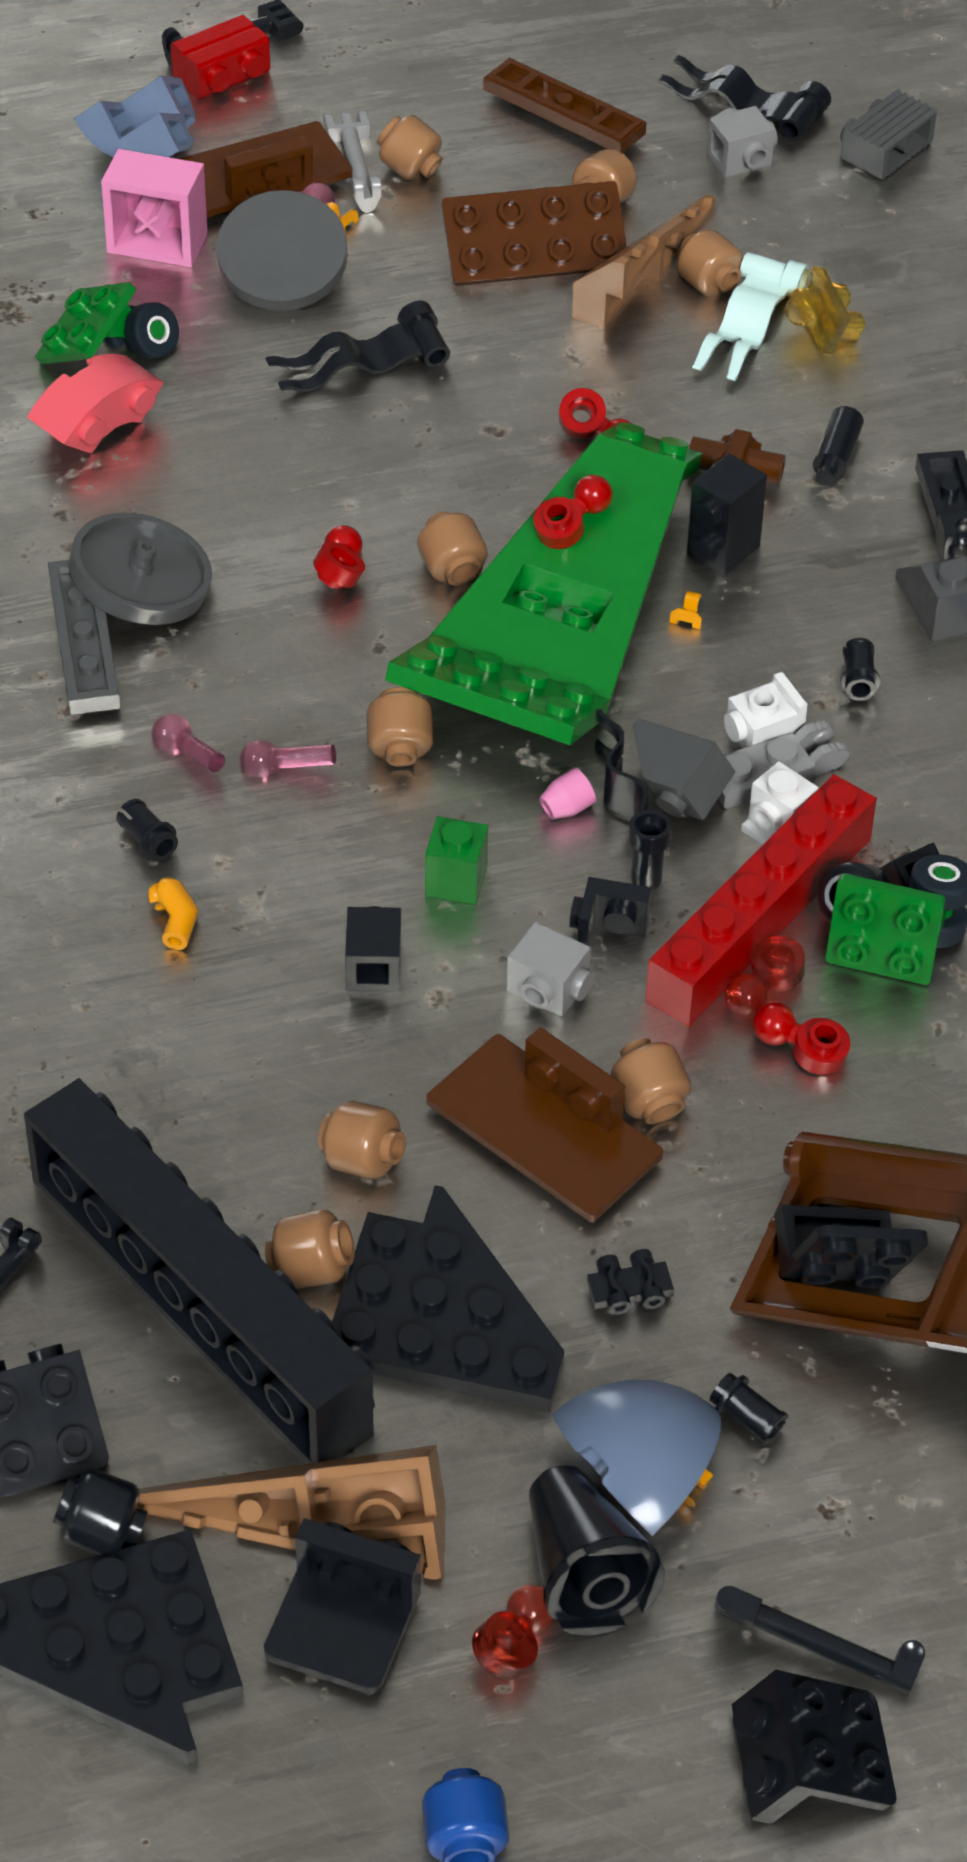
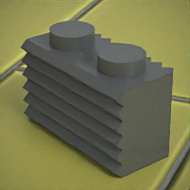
M900 89L895 90L883 100L876 99L865 114L857 120L851 118L845 123L840 134L842 142L840 158L884 181L886 176H890L891 172L894 173L897 168L900 169L902 164L905 165L907 160L910 161L912 156L915 157L917 152L920 153L922 148L925 149L927 144H931L937 114L935 107L930 108L927 103L922 104L920 99L916 101L913 96L908 97L906 92L902 94Z

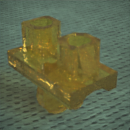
M813 266L810 271L811 281L806 290L799 288L793 291L792 296L786 303L785 312L793 325L808 327L821 353L833 355L839 342L857 343L866 322L861 313L847 311L851 293L846 284L833 283L825 268Z

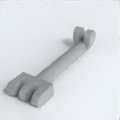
M357 111L356 122H352L350 112H341V123L335 124L332 113L323 114L324 129L333 142H343L347 161L352 167V190L355 201L361 211L365 213L374 211L381 198L380 177H369L360 143L362 139H370V122L367 111Z

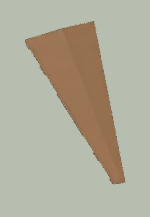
M705 195L573 282L572 318L605 329L642 278L657 283L662 280L677 260V253L681 243L686 237L696 233L714 210L715 197Z
M437 1445L138 1488L140 1497L137 1507L148 1510V1515L183 1522V1526L196 1529L203 1527L236 1533L237 1538L296 1550L295 1537L304 1518L322 1524L325 1522H335L347 1527L354 1534L379 1542L384 1540L395 1541L406 1546L411 1552L421 1554V1574H423L424 1578L435 1580L442 1579L444 1576L445 1498Z

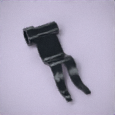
M681 55L675 57L674 63L681 66L692 79L707 85L702 88L692 89L664 74L658 79L660 83L666 85L674 93L686 100H696L707 93H718L728 101L732 108L741 110L756 106L766 119L780 122V133L790 141L799 140L813 120L820 118L831 104L829 90L823 84L816 81L805 82L797 93L790 91L770 93L759 88L749 74L737 65L728 64L715 72H705L698 69Z
M418 300L407 304L401 309L397 318L399 324L388 327L377 336L368 340H356L341 331L331 332L323 336L302 356L296 358L268 356L265 359L269 366H280L290 370H305L313 367L329 352L338 350L310 378L278 382L281 391L312 392L322 388L339 370L347 366H358L371 374H383L393 370L408 359L422 356L427 366L438 367L449 359L450 350L437 328L438 320L430 304L426 301Z
M598 709L597 720L599 724L613 735L617 741V744L611 749L605 746L599 739L595 740L596 751L606 759L604 803L613 811L631 817L629 823V843L633 848L631 868L633 883L655 887L662 881L664 850L668 848L671 841L672 823L664 813L648 810V788L641 779L622 772L623 758L621 756L624 750V731L619 724L608 718L601 709Z

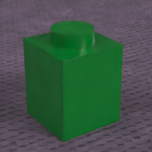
M440 816L436 817L425 853V896L472 905L477 904L488 863L487 824Z

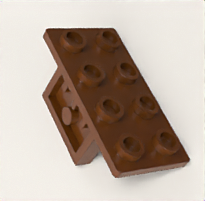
M318 121L179 158L181 160L204 163L207 218L232 211L245 200L265 192L279 190L301 192L352 177V167Z
M615 181L447 197L442 200L441 204L452 282L455 286L588 273L627 247L618 186Z
M539 1027L526 1039L525 1051L501 1034L494 1035L429 1091L426 1096V1103L429 1107L589 1222H595L663 1159V1148L623 1120L625 1085L542 1027Z

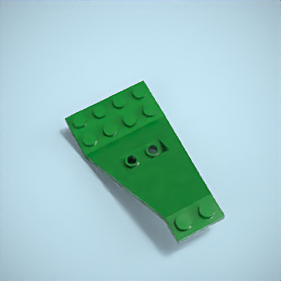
M618 423L600 433L541 504L555 497H565L572 500L574 498L575 486L580 479L588 475H599L610 483L613 491L612 501L608 508L597 514H584L585 528L581 539L573 546L565 549H552L540 542L534 525L535 510L429 637L389 661L385 681L561 743L573 744L599 724L597 720L598 709H601L607 715L682 482L698 472L703 453L688 449L689 444L678 438L662 437L660 440L645 435L644 428L631 423ZM557 516L552 518L551 520L559 521L562 520L565 516Z

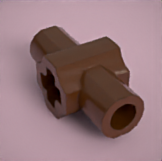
M735 429L733 433L722 436L721 442L692 437L689 449L703 453L699 466L700 470L707 471L730 453L767 474L766 483L778 486L781 483L786 455L761 450L762 444L753 438L751 432Z

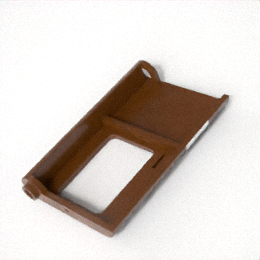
M810 1132L799 1133L794 1141H790L784 1151L783 1169L787 1175H790V1182L776 1211L782 1204L802 1206L834 1204L861 1209L890 1210V1213L954 1222L960 1226L930 1296L924 1301L912 1302L782 1280L774 1214L731 1304V1312L739 1316L967 1354V1154Z

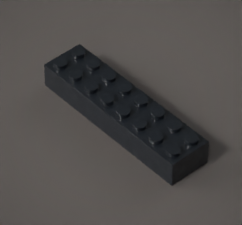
M78 1078L24 1112L33 1182L307 1464L342 1459L374 1436V1367L368 1356L355 1345L349 1347L336 1334L334 1325L329 1317L317 1307L311 1309L298 1296L297 1290L290 1278L280 1270L274 1272L261 1259L260 1253L252 1240L243 1233L237 1235L224 1222L223 1216L214 1202L207 1197L201 1199L188 1186L185 1176L174 1163L169 1161L165 1164L153 1152L152 1146L145 1134L135 1126L129 1128L118 1117L114 1105L102 1092L95 1094Z

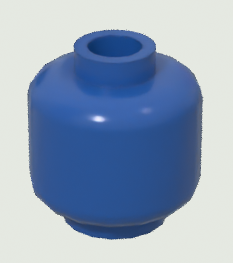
M457 1768L446 1772L442 1780L433 1784L425 1792L422 1799L425 1843L430 1855L441 1862H494L495 1857L505 1849L509 1841L506 1799L501 1786L488 1777L480 1776V1773L475 1769Z

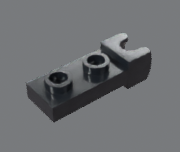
M964 450L917 454L915 469L936 532L935 542L941 560L953 558V548L960 545L967 546V460Z

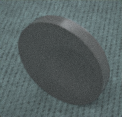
M288 190L265 192L239 204L224 220L219 230L216 244L219 270L229 289L240 299L253 306L275 311L300 309L324 298L342 278L348 257L345 230L336 213L324 202L311 195Z
M113 513L89 521L75 536L69 556L70 575L74 584L86 599L110 615L139 624L163 625L190 617L203 605L212 580V568L208 556L195 539L167 521L144 514Z

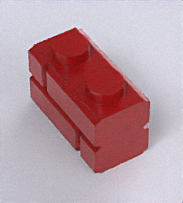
M244 14L172 42L170 45L173 76L182 78L187 90L197 100L210 96L214 92H222L251 78H257L271 69L270 41L268 36L261 29L255 27L254 23Z

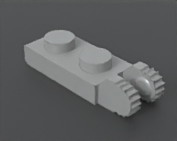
M822 720L816 723L805 724L795 735L792 732L724 754L736 772L718 800L725 809L750 802L752 783L778 761L811 782L815 780L816 776L831 772L832 769L841 768L849 760L850 751L842 741L830 742L834 739L835 730L827 720Z

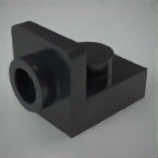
M588 877L584 897L575 896L571 907L569 927L578 929L577 941L589 946L593 928L611 931L616 934H631L645 937L649 923L652 887Z

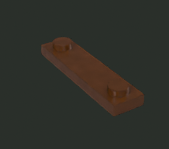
M512 58L505 60L483 78V90L606 149H614L624 153L646 134V121Z

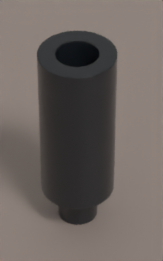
M840 406L835 408L830 416L813 460L816 480L821 485L829 486L833 484L834 480H838L845 475L864 424L862 414L855 408Z

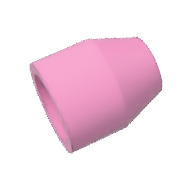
M573 768L553 780L541 795L539 801L546 815L554 820L575 816L595 804L596 795L586 776L579 769Z

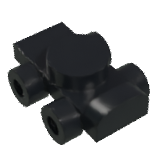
M640 1249L633 1252L629 1257L632 1267L621 1269L616 1255L611 1254L600 1257L596 1262L598 1273L587 1274V1283L594 1308L608 1307L611 1314L621 1315L630 1309H636L642 1305L647 1309H655L662 1306L666 1301L665 1298L673 1297L674 1287L666 1261L654 1263L652 1253L648 1249Z

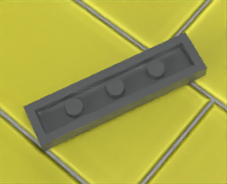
M69 560L48 562L70 715L120 709L119 690L106 612L92 604L78 590L70 575Z

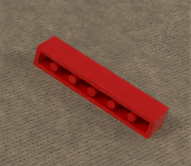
M833 774L648 960L645 1002L685 1026L690 1027L818 895L819 884L826 872L837 864L851 861L871 840L877 798Z

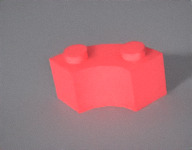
M121 354L94 356L86 359L89 366L80 370L72 377L65 373L62 374L40 396L27 418L64 445L91 454L101 440L115 428L129 422L141 423L147 412L153 407L156 396L164 382L129 357Z

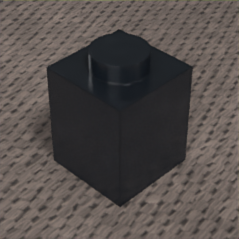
M379 906L347 907L345 948L346 991L400 992L401 908Z

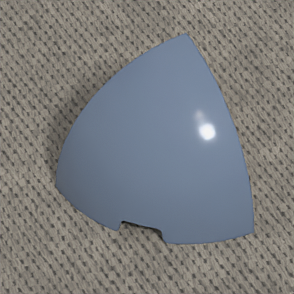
M160 76L123 102L99 101L74 118L87 139L111 157H114L118 149L172 158L188 150L195 141L187 130L195 122L193 106L182 78Z
M625 1380L601 1385L576 1396L552 1414L558 1427L574 1450L594 1467L596 1472L603 1478L602 1484L651 1536L670 1519L694 1489L714 1454L721 1431L719 1411L710 1403L682 1387L653 1380Z

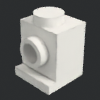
M780 672L773 675V682L729 697L728 710L724 715L725 729L733 742H739L742 748L792 732L795 735L805 725L808 704L785 674Z
M778 761L752 783L749 817L742 823L741 831L763 845L819 787Z

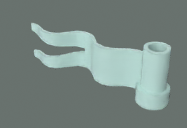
M747 252L740 267L741 278L745 280L733 290L718 332L716 334L709 332L706 335L692 369L702 371L715 348L723 340L731 343L737 340L726 378L736 381L748 352L751 349L758 350L765 338L771 315L778 302L783 300L785 296L799 300L803 295L809 277V265L794 260L784 263Z

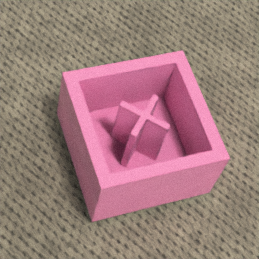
M118 149L101 180L107 253L192 268L208 236L204 163Z

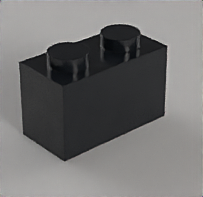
M728 453L692 482L687 554L725 576L760 547L767 474Z

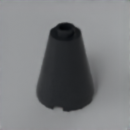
M569 1465L555 1466L541 1473L530 1487L529 1501L545 1607L551 1618L558 1621L561 1628L570 1634L594 1636L613 1632L626 1625L622 1618L638 1606L643 1614L654 1604L664 1584L665 1569L660 1561V1557L655 1548L579 1468Z

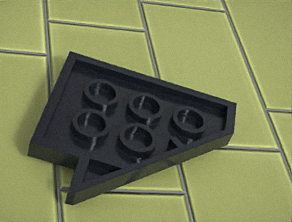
M434 1186L423 1223L368 1212L355 1249L354 1262L350 1265L332 1320L336 1334L349 1347L355 1345L364 1351L374 1367L375 1375L551 1412L564 1365L565 1351L444 1187Z
M191 1529L122 1548L112 1555L101 1554L0 1583V1677L187 1764L198 1762V1757L186 1714L244 1697L243 1684Z

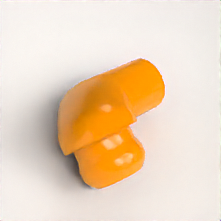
M164 877L159 882L150 886L148 900L149 903L157 902L155 905L156 910H166L169 914V919L162 935L164 945L173 950H183L187 947L199 912L198 907L181 881Z

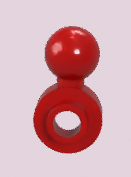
M577 388L568 392L560 403L559 423L568 435L575 438H589L595 434L599 435L618 423H631L622 418L613 420L606 418L604 400L598 393L588 388ZM578 410H584L588 412L590 419L586 422H578L573 417V414Z
M588 475L580 479L576 484L572 500L565 497H555L544 501L534 514L535 530L540 542L552 549H565L576 544L584 533L583 515L586 513H600L610 505L613 497L610 483L602 476ZM557 516H565L562 520L559 521L551 520L552 518Z
M339 525L332 528L327 533L324 544L313 560V565L318 572V578L331 588L354 587L365 570V563L359 556L362 551L363 542L356 529L348 525Z
M776 1002L762 1006L756 1012L753 1019V1029L760 1041L771 1046H779L786 1042L793 1044L795 1060L803 1069L817 1075L833 1074L840 1070L846 1061L851 1046L849 1034L843 1026L831 1019L813 1018L801 1025L796 1022L795 1015L789 1007ZM818 1039L825 1040V1041H827V1042H829V1043H823V1042L819 1041Z

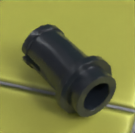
M853 638L847 641V647L843 646L842 649L845 672L842 673L840 683L842 690L849 698L856 701H865L873 697L879 689L880 675L874 668L875 649L873 643L865 638Z
M134 798L122 805L121 808L133 819L129 820L122 812L118 811L117 823L139 843V850L145 857L164 860L173 854L177 848L178 839L175 827L172 824L161 822L141 799Z
M728 1373L714 1388L709 1401L716 1405L720 1417L725 1414L729 1415L760 1439L761 1443L764 1445L769 1444L785 1425L788 1414L779 1410L748 1386L749 1379L745 1375L737 1378L734 1374Z

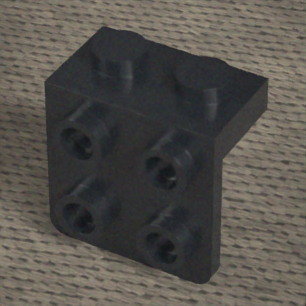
M782 1204L775 1212L781 1278H802V1282L806 1285L819 1286L832 1283L835 1280L856 1281V1285L862 1288L882 1287L889 1284L928 1245V1236L925 1230L892 1228L890 1210Z
M62 1343L27 1353L30 1364L9 1370L6 1368L5 1361L0 1360V1497L69 1478V1476L81 1475L90 1468L98 1470L108 1463L109 1454L80 1349L64 1354Z
M304 1518L295 1537L297 1571L264 1643L265 1657L271 1663L363 1693H377L383 1686L421 1594V1554L411 1552L406 1546L395 1541L384 1540L379 1542L354 1534L347 1527L335 1522H325L322 1524Z
M775 1669L731 1704L733 1725L737 1734L743 1769V1783L747 1793L751 1820L772 1824L809 1796L885 1811L895 1804L897 1796L878 1702L871 1692Z

